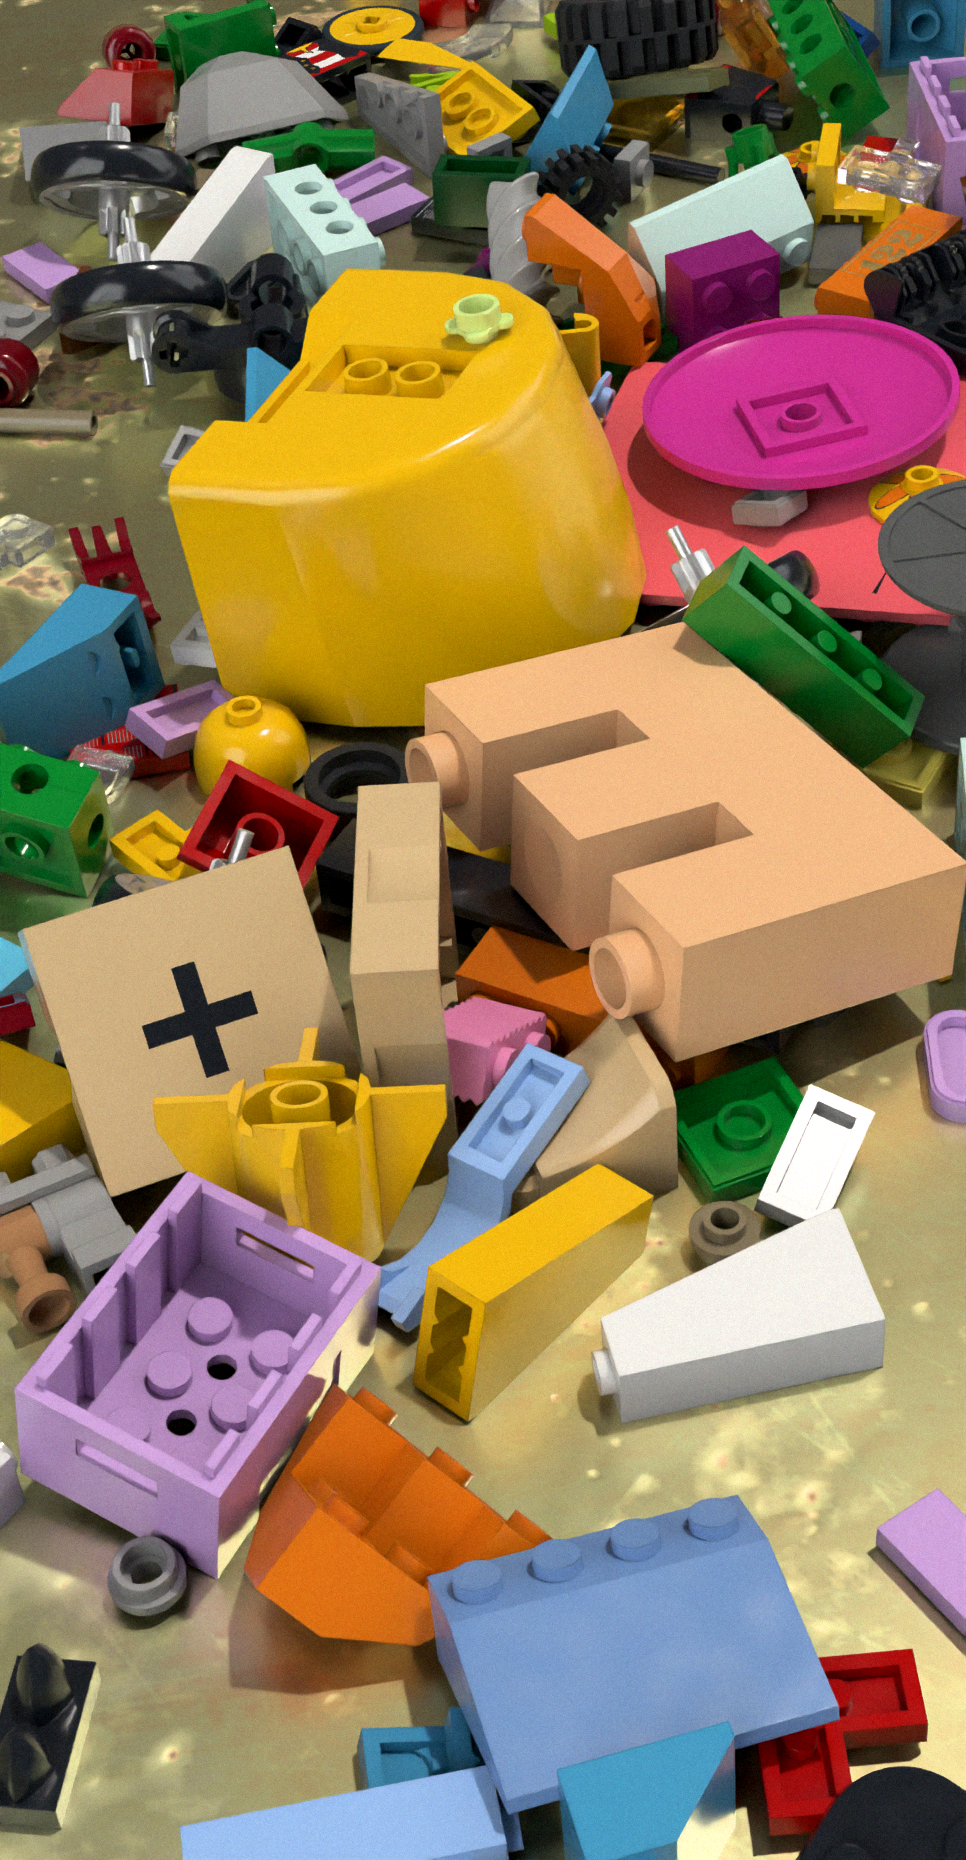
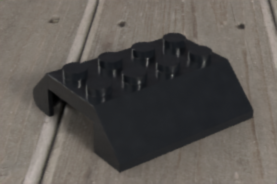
M966 229L949 236L947 239L940 240L913 252L897 262L889 263L870 272L864 280V289L877 320L905 327L933 341L951 358L957 368L958 375L966 376Z

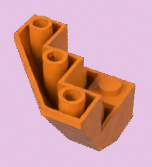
M545 193L526 212L522 221L521 232L527 245L528 261L552 265L554 283L577 286L578 303L584 304L585 314L594 316L599 322L600 360L641 368L662 344L660 313L654 277L626 251L557 195Z
M336 1384L325 1395L261 1509L244 1570L259 1592L320 1637L419 1646L435 1638L427 1576L455 1569L468 1561L490 1560L532 1549L542 1542L552 1540L553 1538L516 1509L508 1520L502 1517L466 1487L474 1477V1474L438 1446L429 1457L390 1426L399 1414L363 1386L354 1398Z

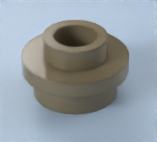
M732 1201L712 1202L701 1207L692 1216L689 1223V1239L700 1258L708 1265H713L759 1243L761 1240V1224L757 1215L743 1204Z

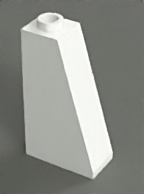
M240 146L232 148L150 255L151 261L174 260L205 264L217 269L222 274L225 282H227L248 262L256 259L269 249L273 244L263 176L275 174L273 154Z
M836 1208L819 1213L602 1317L603 1349L591 1351L592 1367L600 1396L613 1394L621 1423L883 1367L886 1319L840 1209Z

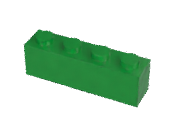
M745 545L700 581L682 621L860 767L865 768L911 736L925 696Z

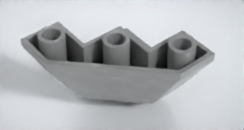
M235 52L218 56L200 65L180 87L175 152L187 160L196 161L198 166L209 165L221 159L220 153L235 146L242 147V142L291 133L297 125L304 122L317 123L324 129H335V126L348 121L349 117L347 111L297 61L258 53Z

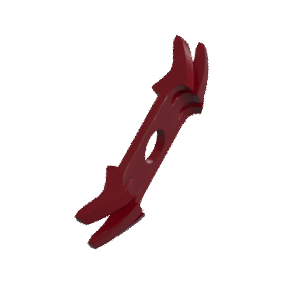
M124 516L114 519L120 552L112 553L103 530L98 525L91 527L97 557L90 558L78 527L68 529L80 571L84 575L87 585L102 587L105 583L115 579H124L131 582L129 586L119 591L138 596L148 629L159 624L161 616L155 610L149 591L146 590L134 557Z

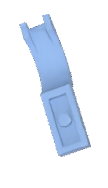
M527 1043L447 1154L449 1174L445 1194L432 1225L419 1243L400 1260L380 1266L382 1267L378 1307L393 1314L391 1319L398 1328L409 1332L421 1323L428 1267L508 1218L513 1192L591 1083L584 1067Z

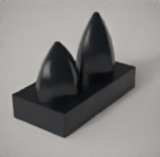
M37 1643L25 1651L23 1656L17 1655L0 1713V1824L62 1829L101 1683V1676L96 1662L61 1659L53 1649L44 1643Z

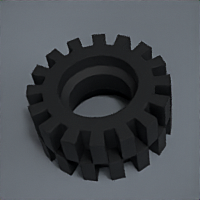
M578 144L570 145V154L563 148L556 151L559 157L556 162L550 157L544 162L549 168L548 172L546 173L541 170L538 172V179L542 185H537V194L541 198L545 193L555 194L566 203V194L573 183L589 176L592 178V185L587 195L580 201L568 205L592 225L597 223L601 228L605 227L608 224L604 219L606 214L608 213L614 218L618 212L612 205L613 202H622L623 195L618 190L623 189V181L618 177L620 175L619 172L598 150L595 151L591 146L584 144L582 149Z

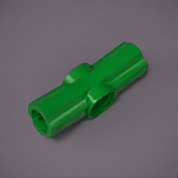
M304 122L297 125L291 133L242 142V147L273 154L275 174L316 164L323 174L326 170H355L375 160L374 129H324L317 123ZM306 147H314L318 149L313 153H305L301 151Z

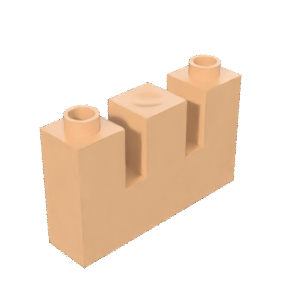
M684 622L425 684V736L411 739L407 743L405 768L408 782L440 781L443 812L480 852L511 843L510 884L572 951L591 946L589 952L590 974L595 991L603 1007L616 1019L633 1016L675 1063L952 975L966 884V860Z

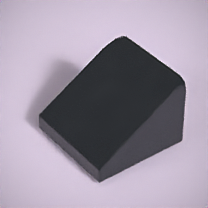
M288 17L275 36V43L281 52L284 48L296 49L315 40L322 39L323 34L316 25Z

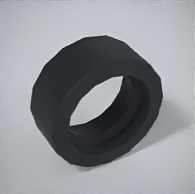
M374 742L344 744L328 750L310 764L303 777L306 800L339 816L328 839L330 843L337 838L353 818L357 819V803L337 801L333 799L335 796L352 788H358V786L409 783L405 768V753L387 744Z

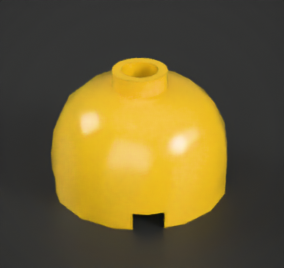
M244 695L228 700L206 715L195 734L194 767L196 778L203 793L208 797L228 760L293 793V783L299 780L302 775H305L311 764L309 742L302 724L287 706L273 699Z

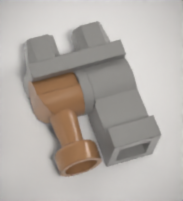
M61 1143L37 1153L36 1157L31 1161L34 1175L11 1184L7 1174L0 1172V1278H10L13 1276L19 1289L14 1297L15 1309L24 1327L34 1332H44L62 1325L72 1316L77 1305L76 1297L66 1279L56 1273H48L45 1262L63 1255L84 1299H86L97 1285L94 1283L92 1274L111 1267L136 1236L132 1227L125 1225L114 1207L104 1184L96 1176L94 1166L88 1155L83 1154L75 1158L65 1145Z

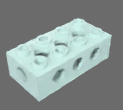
M316 164L263 176L273 252L285 256L291 262L294 274L299 275L303 294L310 309L313 308L346 269H381L380 266L386 264V255L381 239L374 237L370 233L364 218L358 217L354 213L348 198L341 197L337 192L334 181L331 178L327 179Z

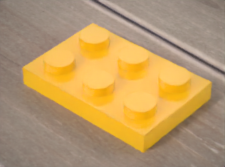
M475 61L469 63L434 91L440 94L442 128L448 143L449 154L467 155V146L499 132L510 136L512 142L522 138L532 126L540 121L536 110L531 104Z

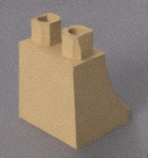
M608 1014L587 1039L564 1057V1059L584 1067L591 1083L513 1192L510 1213L524 1209L597 1163L652 1195L678 1188L677 1110L669 1078L633 1017L616 1019Z

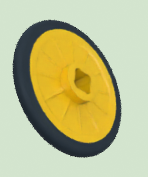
M366 6L336 15L324 25L321 33L323 34L322 39L369 52L370 56H376L396 38L418 41L424 32V22L418 14L405 8L396 6Z

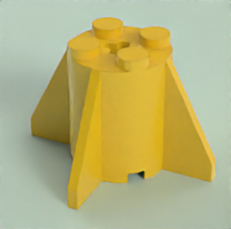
M318 1027L304 1028L298 1061L280 1063L264 1068L265 1081L255 1084L247 1090L245 1078L234 1084L229 1094L154 1097L152 1106L156 1131L186 1172L190 1171L286 1219L288 1225L300 1226L370 1262H373L380 1256L447 1118L445 1084L371 1087L368 1077L361 1072L359 1083L356 1080L346 1078L345 1065L332 1061H321ZM244 1231V1235L314 1270V1266Z

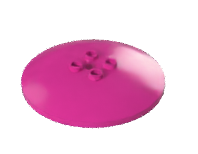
M803 315L775 318L750 323L718 333L692 345L672 358L653 377L646 389L642 404L644 430L653 448L665 460L675 467L707 481L757 490L786 491L829 487L850 483L888 471L909 461L932 446L947 431L958 412L960 404V378L956 366L942 348L921 334L902 326L870 318L844 315Z

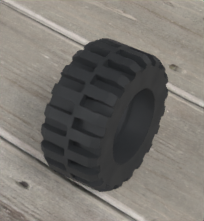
M561 0L555 10L561 69L568 78L571 76L588 45L597 50L605 78L659 73L701 64L704 61L713 59L719 49L714 0Z

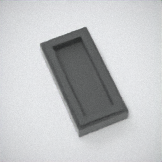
M817 223L809 264L808 283L820 285L822 282H825L846 261H849L862 249L864 224Z

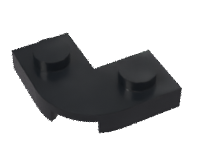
M896 1766L868 1773L849 1783L833 1798L796 1860H966V1791L942 1775L917 1767Z

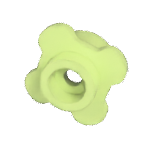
M474 294L464 297L454 304L455 318L445 322V331L448 334L463 336L468 343L481 344L496 338L498 330L510 328L514 324V319L511 313H501L497 297L490 294Z

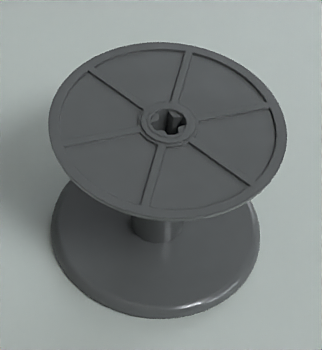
M966 480L930 488L904 501L887 517L878 537V554L881 565L894 584L920 603L938 611L955 615L952 617L950 626L924 624L907 632L884 652L881 660L925 696L910 738L930 748L958 756L960 738H966Z

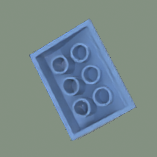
M738 1495L722 1499H704L688 1508L646 1519L634 1518L624 1520L612 1528L570 1539L548 1540L532 1549L490 1560L468 1561L455 1569L427 1576L439 1662L508 1815L558 1801L559 1790L556 1769L726 1721L730 1722L735 1735L736 1750L840 1720L839 1705L770 1542Z

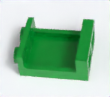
M247 0V4L192 20H187L179 12L164 16L171 67L174 70L175 92L179 98L180 87L200 65L218 56L240 51L278 57L280 53L275 43L273 30L277 26L276 14L272 5L265 0Z

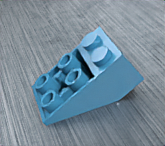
M81 583L1 667V743L7 745L21 744L31 748L38 754L60 760L70 755V749L124 726L129 708L152 701L165 686L137 595Z

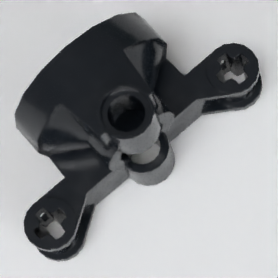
M267 253L255 260L252 265L251 278L247 280L246 296L240 300L238 305L239 324L212 326L181 310H168L161 313L153 323V337L155 340L152 344L151 357L154 364L160 370L172 374L214 370L219 391L231 400L246 404L247 348H259L291 371L300 361L309 317L299 275L294 274L291 262L285 256L278 253ZM267 281H277L282 283V285L278 287H268L263 283ZM172 322L174 323V331H170V323ZM175 352H179V359L177 361H174Z

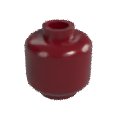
M120 24L113 27L105 35L102 43V57L107 67H112V60L133 61L135 58L156 60V47L152 38L142 28L133 24ZM131 44L133 46L132 52L130 51ZM127 53L129 56L123 57L121 54Z
M0 338V408H16L23 404L39 379L40 368L32 350L21 341L11 338Z

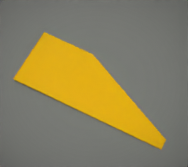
M396 38L377 56L379 58L463 69L470 63L432 43Z

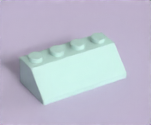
M780 154L630 222L628 229V254L654 277L660 322L663 327L667 328L666 254L752 230L780 254V274L810 261L814 220L788 158Z

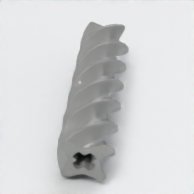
M533 171L522 175L513 182L493 181L489 185L486 199L491 278L495 281L508 283L547 309L546 305L551 298H555L560 294V288L550 285L544 280V275L549 269H552V265L528 261L527 245L521 232L524 215L541 199L537 194L539 175ZM550 313L557 327L561 326L563 319Z

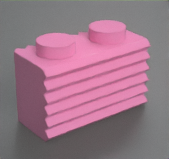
M474 996L471 1000L467 999L466 1002H461L460 1005L455 1004L454 1008L449 1007L448 1011L444 1010L453 1097L459 1096L463 1103L472 1099L477 1106L486 1101L527 1043L548 1052L551 1050L550 1037L545 1034L547 1023L545 1013Z

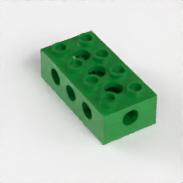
M767 0L773 12V15L768 20L778 34L776 39L787 55L785 57L786 62L796 75L794 81L807 99L812 97L819 107L816 109L824 123H842L841 132L848 139L890 108L852 26L833 0Z
M0 743V873L88 899L112 852L109 839L115 836L100 771L94 770L87 764L77 760L63 761L38 754L31 748L21 744L7 745Z

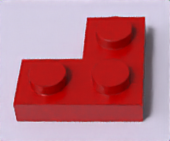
M913 1649L818 1657L839 1705L840 1720L755 1744L770 1837L813 1832L833 1798L849 1783H852L846 1749L927 1742L928 1720Z

